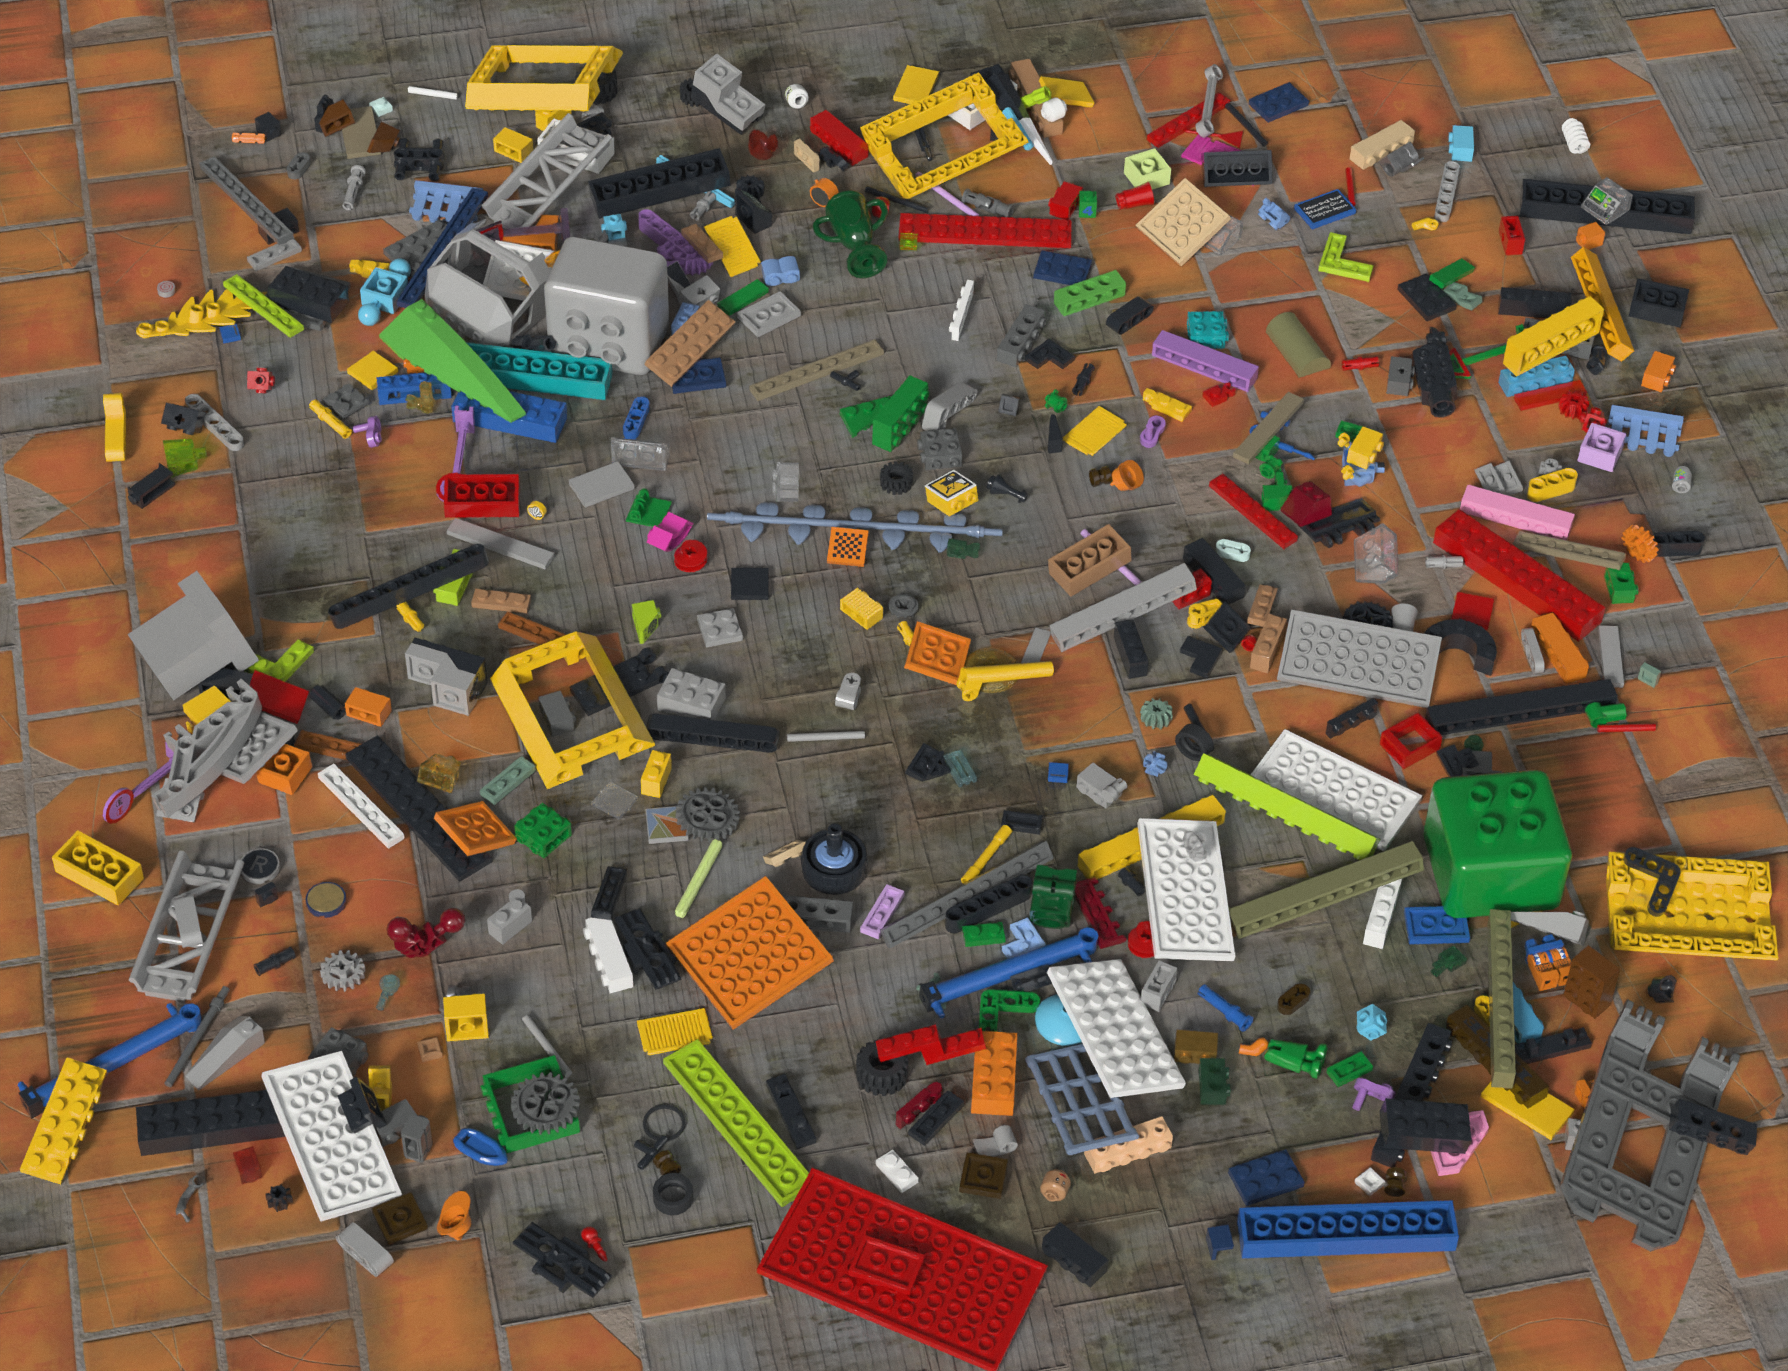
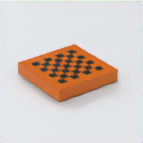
M831 527L827 563L864 567L868 530Z

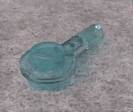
M385 975L379 982L382 993L376 1009L380 1011L384 1010L389 996H392L400 987L399 978L395 975Z

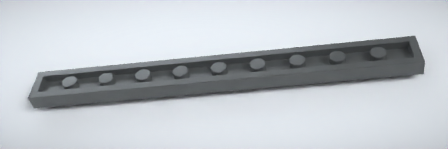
M212 157L199 163L200 168L278 245L294 239L293 233L218 159Z
M1047 841L1037 843L880 929V932L887 947L892 948L945 919L946 911L949 908L1017 876L1025 875L1036 869L1037 864L1043 865L1051 861L1054 857Z

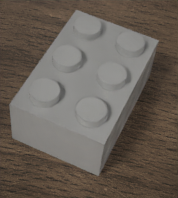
M671 668L657 694L658 711L681 717L715 720L726 699L725 683Z

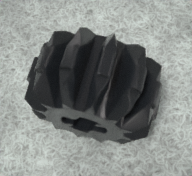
M747 174L746 177L741 176L740 180H737L736 188L744 190L760 200V197L764 194L765 184L761 177H755V174L752 176Z

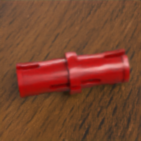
M1360 356L1357 359L1342 360L1341 362L1344 364L1342 365L1343 371L1353 369L1360 371L1364 368L1379 367V363H1377L1379 362L1378 356L1367 358Z

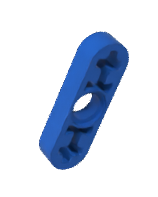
M637 397L632 403L623 425V435L627 439H636L641 432L650 410L649 400L646 397ZM634 416L641 417L639 420L632 419Z

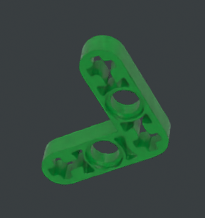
M984 991L981 994L979 1028H982V1031H986V1027H990V1031L997 1032L998 1011L1034 1013L1040 1005V997L1033 992ZM988 998H992V1006H987ZM1008 998H1012L1016 1002L1010 1005L1007 1004L1005 1000ZM985 1014H992L994 1018L987 1020L983 1016Z

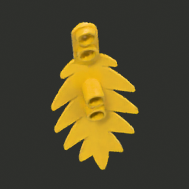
M211 289L204 296L200 304H195L194 297H191L182 307L177 318L175 312H172L168 322L160 320L155 324L140 323L136 328V333L141 338H149L169 334L188 336L189 332H214L216 328L211 325H234L235 321L230 318L249 317L251 313L246 311V309L252 308L238 297L234 299L233 293L227 289L221 294L217 302H214L213 290Z

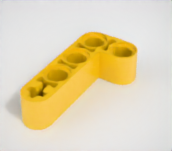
M122 393L103 394L106 462L125 461L126 410Z

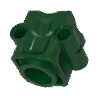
M1037 864L1030 907V921L1032 923L1049 929L1070 927L1077 884V870H1056Z

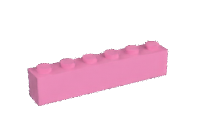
M1467 485L1460 510L1468 515L1566 541L1575 515L1471 485Z

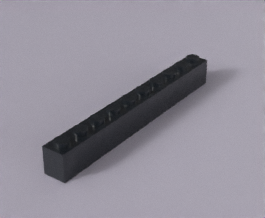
M1611 679L1597 680L1476 700L1472 699L1463 702H1452L1450 704L1433 705L1427 707L1425 719L1441 735L1582 714L1585 713V708L1594 702H1598L1602 706L1616 704L1618 695Z

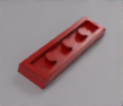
M1577 380L1514 394V400L1519 409L1523 411L1558 403L1561 396L1568 391L1572 393L1575 390L1577 393L1583 392V396L1587 395V391L1582 382Z

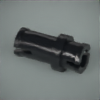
M1127 867L1120 870L1118 877L1122 879V883L1128 886L1138 897L1143 895L1146 888L1136 878V874L1133 871L1130 872Z

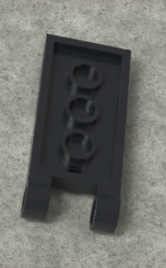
M650 647L642 649L637 656L613 666L629 697L657 684L664 683L669 674L665 666L657 667L652 674L646 669L644 665H649L656 659V654ZM595 675L569 686L570 692L588 716L612 706Z

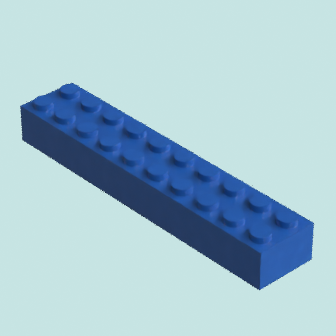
M1453 1200L1239 1208L1237 1219L1242 1259L1456 1251L1459 1239Z

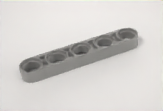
M1449 161L1444 166L1434 215L1435 219L1439 222H1447L1450 219L1460 165L1454 161ZM1444 190H1449L1451 193H1446ZM1442 201H1446V202H1448L1449 204H1443V203H1441V202H1442ZM1440 212H1443V213H1446L1447 215H1440L1439 213H1440Z
M190 394L185 398L186 407L199 411H208L205 414L203 425L228 449L239 451L244 447L243 436L199 395ZM191 401H197V402H198L197 404H194V405L189 404ZM211 421H219L217 424H210ZM224 430L229 431L227 434H221L220 432ZM234 440H239V441H240V442L237 443V444H232V443H231V442L234 441Z

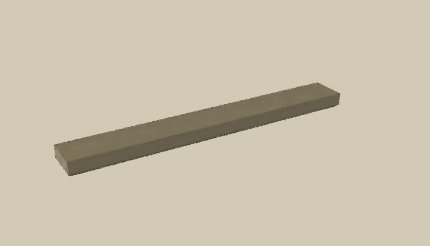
M874 339L750 385L749 390L756 400L760 401L830 375L832 371L838 372L884 355V350Z

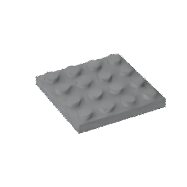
M261 712L246 743L221 775L245 784L298 731L297 728L291 723Z

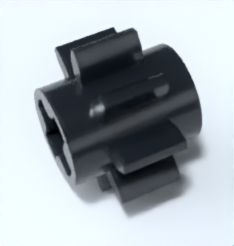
M282 1184L274 1187L271 1186L270 1193L265 1194L268 1208L273 1207L276 1212L284 1209L287 1210L288 1203H293L290 1188L285 1189Z

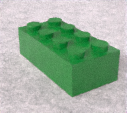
M911 375L908 376L873 418L872 445L888 452H892L895 447L900 445L904 436L909 434L913 425H916L920 417L925 414L929 397L927 382Z

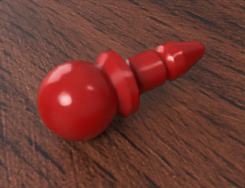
M592 1226L585 1227L581 1232L582 1240L588 1243L587 1246L594 1249L601 1260L606 1262V1252L600 1244L601 1238L598 1237V1231Z

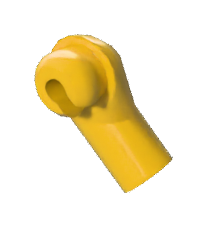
M1431 218L1412 222L1413 230L1424 228L1432 231L1438 227V221Z

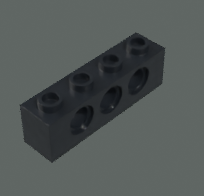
M1679 1099L1670 1111L1669 1130L1677 1132L1679 1135H1686L1698 1141L1716 1145L1719 1148H1726L1738 1154L1748 1155L1756 1146L1758 1124Z

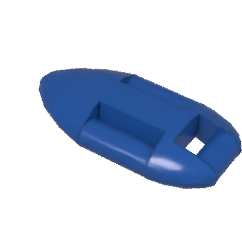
M462 1128L453 1139L455 1147L460 1152L479 1163L499 1166L508 1162L504 1148L495 1139L477 1129ZM468 1136L469 1139L464 1144L462 1141Z

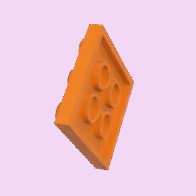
M917 621L904 668L956 685L960 670L965 665L971 639Z
M483 801L436 812L434 817L467 856L513 845L517 839Z

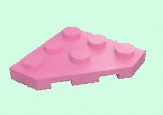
M1483 1110L1469 1112L1472 1142L1465 1154L1430 1151L1438 1176L1459 1173L1488 1133L1489 1126Z

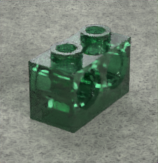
M1200 1058L1198 1069L1200 1105H1226V1098L1230 1097L1231 1088L1230 1084L1226 1082V1079H1229V1067H1225V1058Z

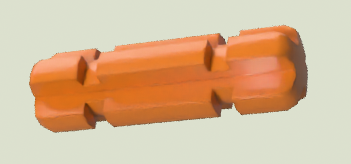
M234 132L232 134V142L234 143L242 141V143L258 142V144H264L266 140L265 134L262 133L256 135V133L240 134Z

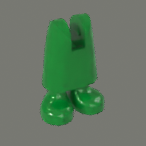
M1270 1039L1269 1049L1266 1050L1264 1059L1299 1074L1301 1071L1307 1072L1312 1078L1318 1079L1325 1062L1328 1045L1321 1043L1315 1051H1308V1044Z

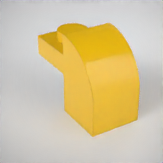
M390 1065L369 1066V1087L373 1089L381 1111L391 1107L392 1101Z

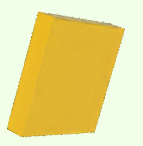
M372 351L347 369V373L370 390H374L377 387L376 377L393 376L398 373V367L375 351Z

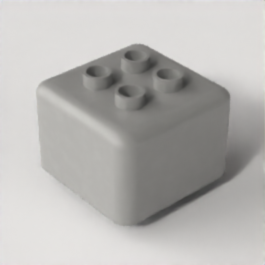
M577 237L567 238L544 285L547 336H553L556 342V346L552 349L551 353L568 354L578 358H601L605 362L612 364L613 371L634 375L647 374L650 369L644 364L660 348L669 327L666 259L656 252Z

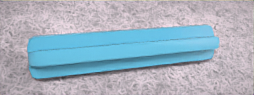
M1009 107L1005 108L1002 113L1006 119L1012 118L1028 140V143L1023 145L1024 149L1031 150L1034 144L1012 109Z

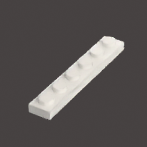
M335 764L318 773V778L388 849L404 839V833Z

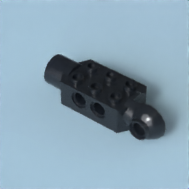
M1429 327L1430 333L1426 334L1427 344L1412 351L1413 366H1415L1414 372L1422 405L1429 406L1433 416L1443 418L1455 411L1454 401L1458 399L1457 383L1449 349L1446 345L1444 331L1440 332L1434 327Z

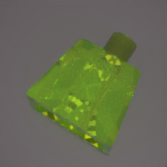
M192 439L163 440L167 466L173 472L172 477L197 470V459L207 458L206 447L194 449Z

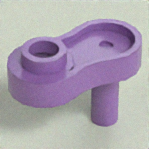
M377 416L368 417V423L353 426L354 433L366 431L369 447L379 446L382 437L380 434L381 424Z
M1161 416L1150 417L1146 428L1140 435L1142 446L1146 448L1156 446L1159 436L1165 430L1166 423L1164 418Z
M1357 1078L1354 1088L1358 1091L1352 1108L1360 1111L1366 1095L1384 1101L1385 1098L1394 1099L1396 1093L1393 1091V1087L1388 1084L1378 1085L1369 1080Z

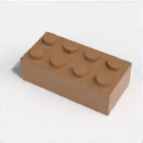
M1108 524L1048 559L1049 574L1072 597L1131 562V547Z

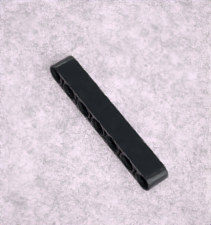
M663 714L649 715L646 725L653 740L767 753L777 750L780 731L775 727Z

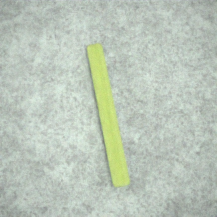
M712 840L675 909L677 917L684 918L722 848L720 840Z

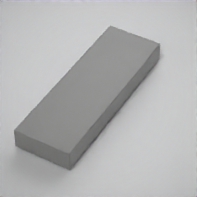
M292 239L287 243L276 244L247 257V261L255 271H258L302 252V248L295 239Z

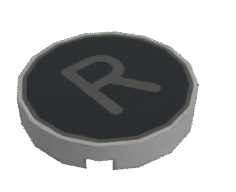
M254 849L247 852L241 858L244 862L241 874L250 883L262 884L267 880L271 881L279 873L280 864L278 856L268 849Z

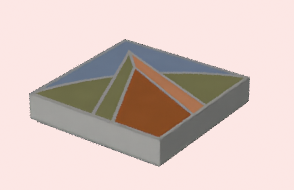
M676 806L645 809L649 844L688 841L686 830L681 831V825H677V819L675 818Z

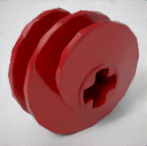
M690 539L684 541L682 546L675 551V566L687 573L701 570L707 563L706 546L697 540Z
M1150 921L1140 922L1128 935V948L1137 957H1154Z

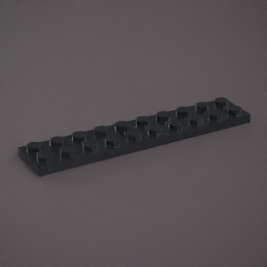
M378 735L345 754L347 761L459 882L492 863V857L487 852L467 856L434 819L436 812L447 809Z

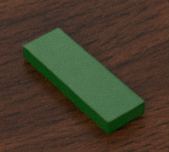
M1461 258L1431 274L1429 280L1443 289L1473 273L1475 267Z
M756 279L718 302L717 306L728 316H731L769 293V288Z

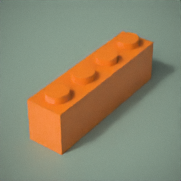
M1553 612L1533 618L1531 628L1534 630L1537 642L1565 684L1585 679L1589 663L1583 658L1578 646L1571 640L1569 633L1564 630L1561 621L1556 618Z

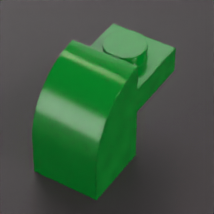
M1276 472L1274 485H1263L1262 506L1267 511L1281 510L1282 505L1291 494L1292 485H1287V479H1284L1283 472Z

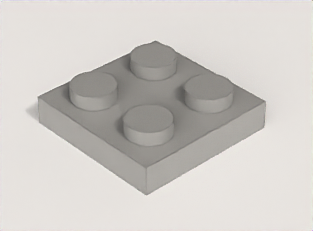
M734 608L697 615V622L706 648L743 641V635Z

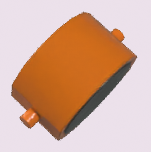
M827 178L816 179V183L810 188V196L817 205L826 207L828 201L835 194L839 193L838 188Z

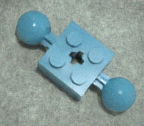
M397 258L390 263L389 271L375 267L360 289L363 306L358 311V318L362 324L366 326L377 324L381 318L380 310L391 314L396 312L399 307L397 306V300L408 285V277L411 273V266L407 260Z

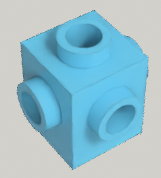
M621 214L604 216V224H601L602 233L603 230L606 231L607 240L609 241L625 238L627 225L626 221L622 220Z
M1371 1004L1357 1011V1030L1361 1035L1372 1041L1387 1033L1386 1013L1380 1008Z

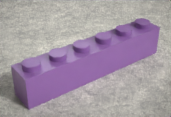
M1164 330L1160 332L1153 342L1152 356L1222 383L1230 382L1231 386L1249 392L1257 380L1259 366Z

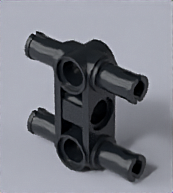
M401 138L398 149L394 151V167L396 168L394 177L397 180H404L406 171H429V179L437 181L440 170L444 168L443 141L441 139H434L432 148H409L410 141L406 138Z

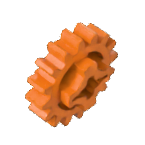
M1637 524L1631 525L1622 533L1624 536L1621 539L1625 541L1623 545L1627 546L1626 551L1631 554V557L1635 556L1637 561L1641 560L1643 563L1646 561L1649 563L1658 555L1657 551L1659 549L1655 547L1658 543L1653 541L1654 536H1651L1649 530L1644 531L1643 526L1639 528Z

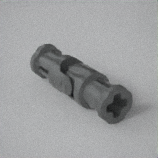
M968 188L962 195L963 203L973 204L976 208L995 215L998 213L1005 217H1011L1014 212L1013 204L1008 205L1002 203L999 199L990 196L985 197L984 194L971 192Z

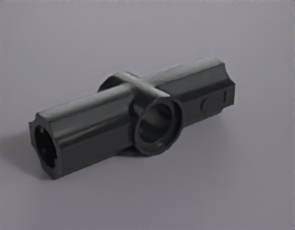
M526 334L525 336H516V338L512 339L511 346L517 349L551 352L555 348L556 342L553 336Z

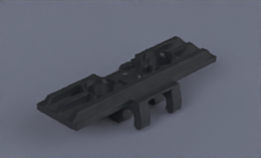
M641 908L614 918L628 942L623 944L622 949L625 957L628 958L630 956L632 960L631 969L634 974H637L639 972L638 969L642 966L655 990L681 980V976L673 965L677 957L671 953L662 938V932L652 929ZM643 931L644 935L637 937L634 935V932ZM652 943H657L661 953H657Z
M531 1222L513 1241V1245L537 1260L532 1268V1273L541 1275L557 1286L558 1290L562 1293L574 1285L594 1298L612 1278L610 1273L589 1260L588 1251L565 1236L561 1240L557 1239L534 1222ZM544 1244H548L552 1247L547 1252H543L539 1249ZM557 1264L565 1270L564 1280L545 1267H553ZM581 1267L585 1269L584 1273L577 1274Z

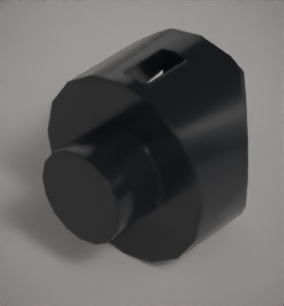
M1672 975L1654 977L1652 983L1647 988L1649 996L1653 997L1656 1003L1659 1004L1673 1003L1676 978Z

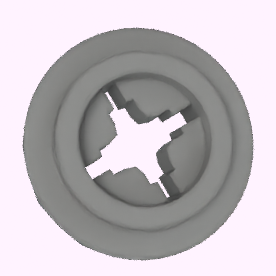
M1192 831L1184 833V847L1189 857L1195 862L1202 861L1205 850L1201 839Z

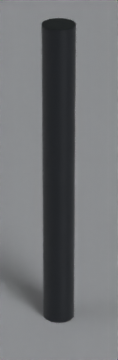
M1231 103L1225 105V108L1263 147L1268 144L1264 137Z
M867 186L865 189L866 193L885 197L889 201L924 213L929 211L928 206L870 186Z

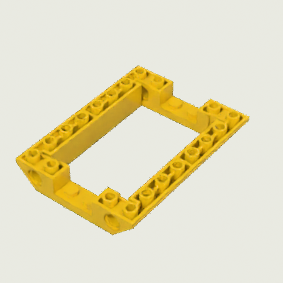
M492 45L467 82L465 107L466 109L588 111L600 92L597 82L601 72H612L623 52L614 46ZM510 62L586 63L574 84L491 83L490 80L495 71L506 72Z
M979 72L860 127L870 153L899 195L907 199L1028 143L1027 138L1012 118L1007 120L996 105L995 94ZM974 104L998 137V140L917 177L915 181L908 167L903 168L893 154L891 141L968 105Z
M575 631L505 659L490 678L547 789L582 776L581 765L613 752L621 760L655 746L652 737L596 636ZM564 657L569 666L586 657L623 727L554 754L518 684H524L533 680L531 670Z

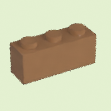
M1272 614L1268 615L1252 651L1251 669L1264 673L1269 672L1285 635L1286 618Z

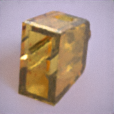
M434 754L420 765L417 782L452 793L458 780L461 762L453 756L446 757Z

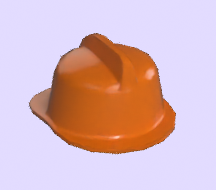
M1127 460L1113 470V482L1110 485H1115L1120 491L1134 490L1143 484L1144 476L1142 469L1135 461Z
M458 1191L449 1196L444 1202L437 1224V1232L439 1234L449 1235L459 1241L470 1229L472 1221L468 1213L471 1202L469 1194L465 1191Z

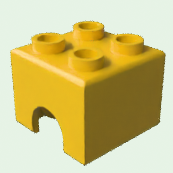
M213 686L184 703V713L192 722V724L188 721L186 722L187 730L193 734L194 726L231 701L216 686Z

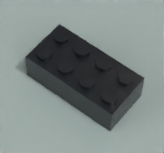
M285 266L268 286L269 299L278 306L329 323H333L349 303L348 286Z
M1385 1098L1379 1111L1383 1148L1465 1154L1472 1142L1468 1104Z

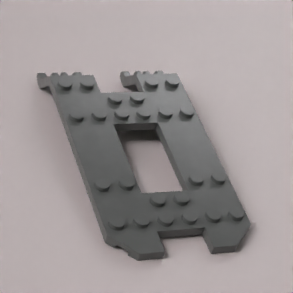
M1627 999L1608 1036L1560 1188L1573 1213L1592 1223L1597 1218L1599 1208L1602 1207L1636 1224L1631 1242L1651 1252L1674 1245L1679 1241L1707 1147V1142H1701L1695 1138L1679 1135L1677 1132L1669 1130L1671 1108L1681 1099L1717 1111L1723 1090L1739 1062L1740 1055L1733 1052L1729 1057V1063L1723 1061L1727 1048L1722 1047L1718 1057H1716L1720 1045L1713 1043L1709 1054L1705 1052L1709 1040L1702 1036L1682 1075L1679 1088L1643 1071L1648 1053L1664 1025L1665 1017L1658 1015L1653 1026L1648 1023L1653 1012L1648 1009L1643 1020H1641L1645 1007L1639 1006L1634 1017L1629 1014L1634 1006V1002ZM1631 1108L1667 1125L1649 1186L1612 1169Z

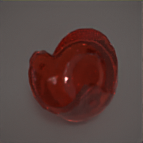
M760 130L751 131L748 143L750 154L758 160L770 159L778 148L777 136L773 134L768 138Z

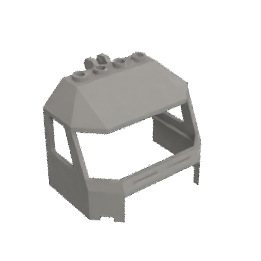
M483 219L480 222L469 224L455 235L431 267L427 269L425 300L455 332L458 330L457 334L463 340L466 335L479 344L509 346L512 344V339L516 338V336H522L546 316L544 285L552 268H548L545 263L546 257L543 252L528 262L476 231L486 222V219ZM471 243L520 271L532 291L513 315L501 295L460 272L469 265ZM530 306L528 322L512 335L514 323Z

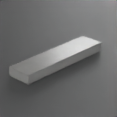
M1599 625L1598 634L1603 680L1611 679L1614 687L1623 688L1624 678L1618 626Z

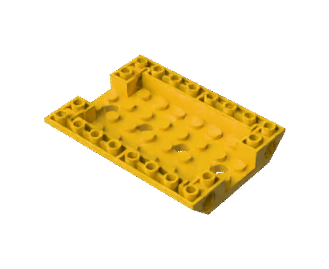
M1608 853L1606 889L1610 946L1614 950L1778 960L1776 929L1774 925H1771L1769 901L1772 895L1769 862L1656 855L1678 865L1681 872L1667 909L1664 912L1671 913L1674 917H1667L1665 914L1655 917L1648 912L1647 906L1658 879L1627 866L1623 861L1625 853ZM1632 854L1630 859L1634 861L1636 855ZM1642 857L1641 862H1640L1641 865H1642V863H1643V861H1644V859H1645V858H1643V857ZM1654 861L1646 863L1650 869L1657 868V864ZM1661 865V868H1660V870H1659L1660 873L1662 872V869H1663V867H1664V866H1662V865ZM1673 870L1668 871L1669 876L1673 875ZM1664 885L1659 886V891L1662 894L1669 893L1668 887ZM1658 898L1657 903L1654 905V909H1659L1660 903L1662 901L1661 899ZM1625 910H1630V911H1632L1634 914L1628 915V914H1626L1624 911H1625ZM1706 915L1712 916V917L1714 918V920H1708V919H1707L1706 917H1704V916H1706ZM1745 918H1751L1754 922L1749 923Z

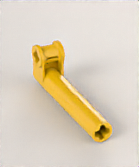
M1051 661L963 667L960 670L956 685L962 691L963 700L972 701L979 695L982 683L1050 677L1054 673V667Z

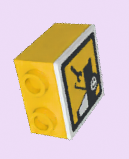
M955 470L925 485L927 502L949 517L978 501L976 484Z

